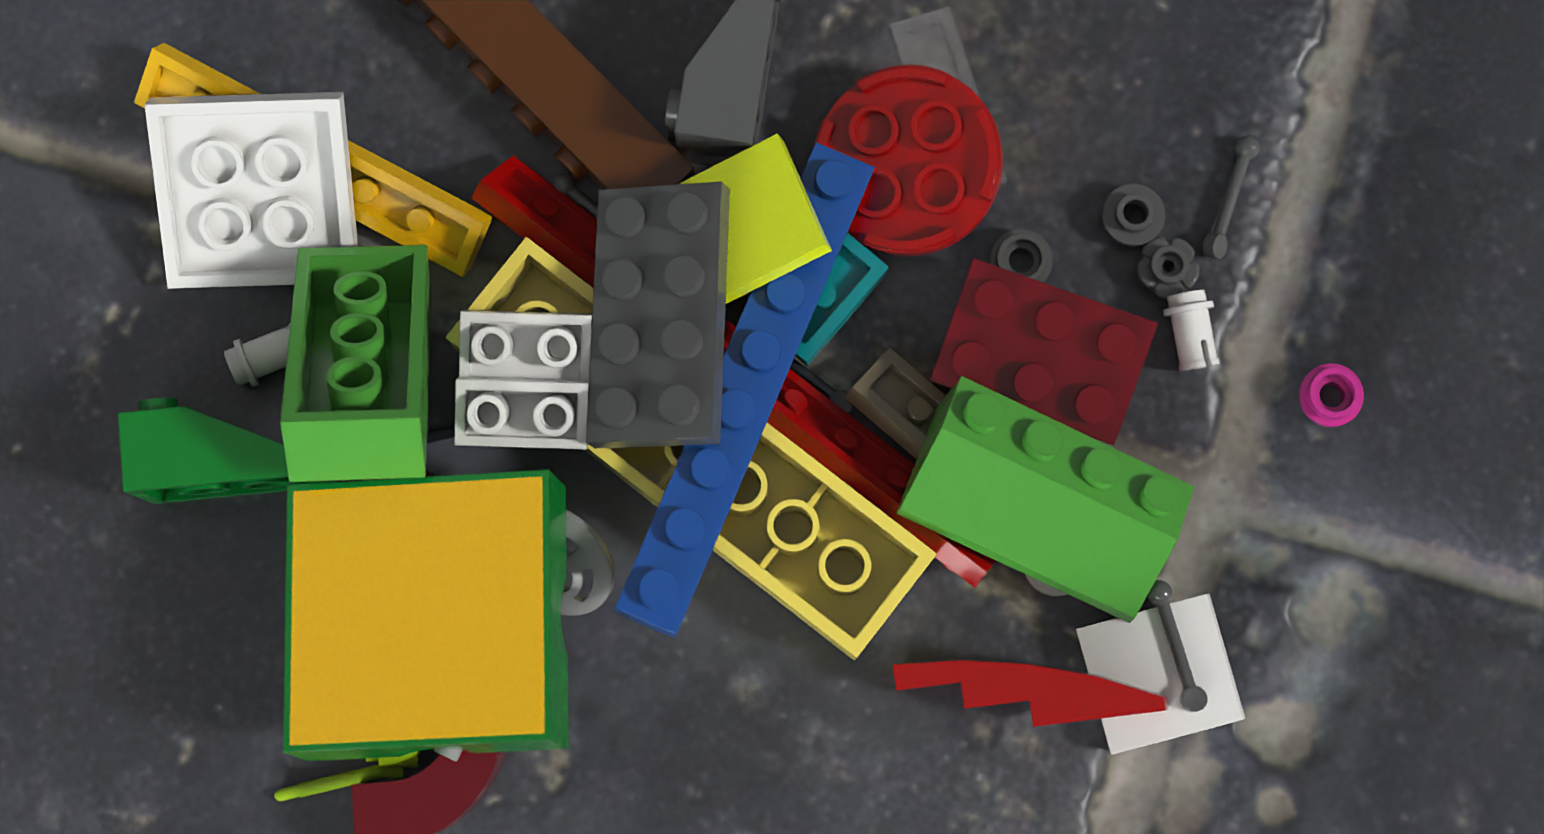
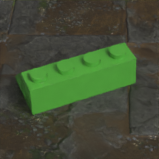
M961 376L935 410L896 514L1130 623L1135 619L1179 538L1195 486Z

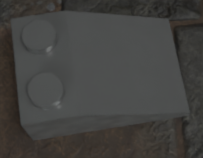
M735 0L685 68L682 89L670 88L665 116V126H669L668 141L676 142L678 152L689 163L712 167L758 143L780 0Z

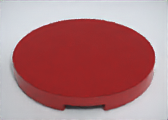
M891 66L874 71L858 79L856 84L837 100L826 118L822 119L814 141V146L817 142L875 167L847 233L865 247L888 255H926L945 249L960 241L978 226L986 216L996 198L1002 179V141L995 120L987 106L963 82L952 77L949 73L928 66Z

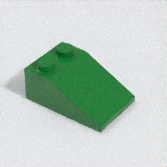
M178 399L141 400L138 401V411L118 413L123 492L153 504L287 491V485L335 482V480L289 482L284 444L192 410V407L178 406Z

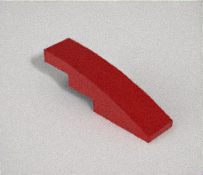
M954 660L893 665L896 691L961 682L964 709L1030 701L1033 727L1159 712L1168 709L1167 697L1165 695L1101 675L1036 663Z

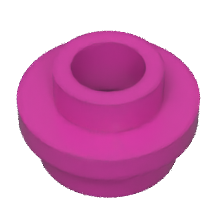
M1329 363L1314 368L1304 377L1299 388V403L1302 411L1312 422L1323 427H1339L1350 422L1360 412L1364 401L1363 386L1357 375L1349 368L1339 364ZM1329 385L1337 389L1340 395V402L1337 407H1328L1322 403L1319 395L1322 386Z

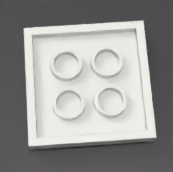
M343 92L149 98L145 103L168 289L294 285L298 248L358 247Z

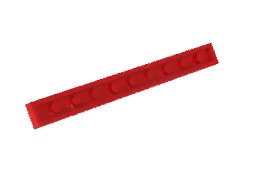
M514 155L479 181L471 197L474 201L489 211L499 222L507 225L522 238H529L594 288L597 219L562 192L558 191ZM726 319L724 354L736 328ZM789 369L767 423L937 553L935 558L941 561L948 570L956 573L975 588L996 560L896 514L914 464Z

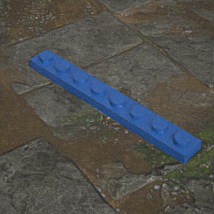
M817 142L815 143L800 179L832 251L751 291L723 358L720 444L684 446L613 613L674 639L676 638L875 168L874 166Z

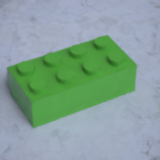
M427 245L298 248L281 413V428L289 482L426 477L432 295Z

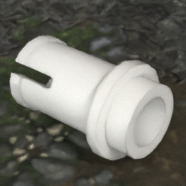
M1195 290L1167 296L1169 309L1163 310L1164 317L1171 316L1179 359V372L1219 365L1220 361L1216 354L1208 309L1214 308L1213 301L1206 300L1205 290Z
M291 323L286 327L244 344L241 339L234 340V347L224 351L227 364L238 386L250 382L252 387L259 385L258 378L286 367Z

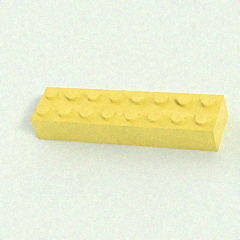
M525 237L468 310L592 314L594 288L529 238ZM460 320L445 337L459 353ZM766 423L713 548L715 553L854 661L937 555L932 549L768 423ZM588 444V448L583 450L658 507L685 445L595 449Z

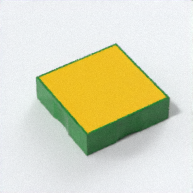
M550 470L287 485L283 753L306 761L401 757L409 753L437 748L458 749L473 753L569 749L568 654L564 645L561 628V601L567 579L566 486Z

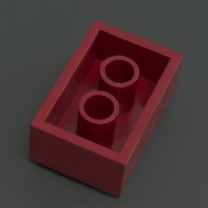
M973 258L930 381L952 388L958 379L963 376L1087 436L1115 445L1158 323Z

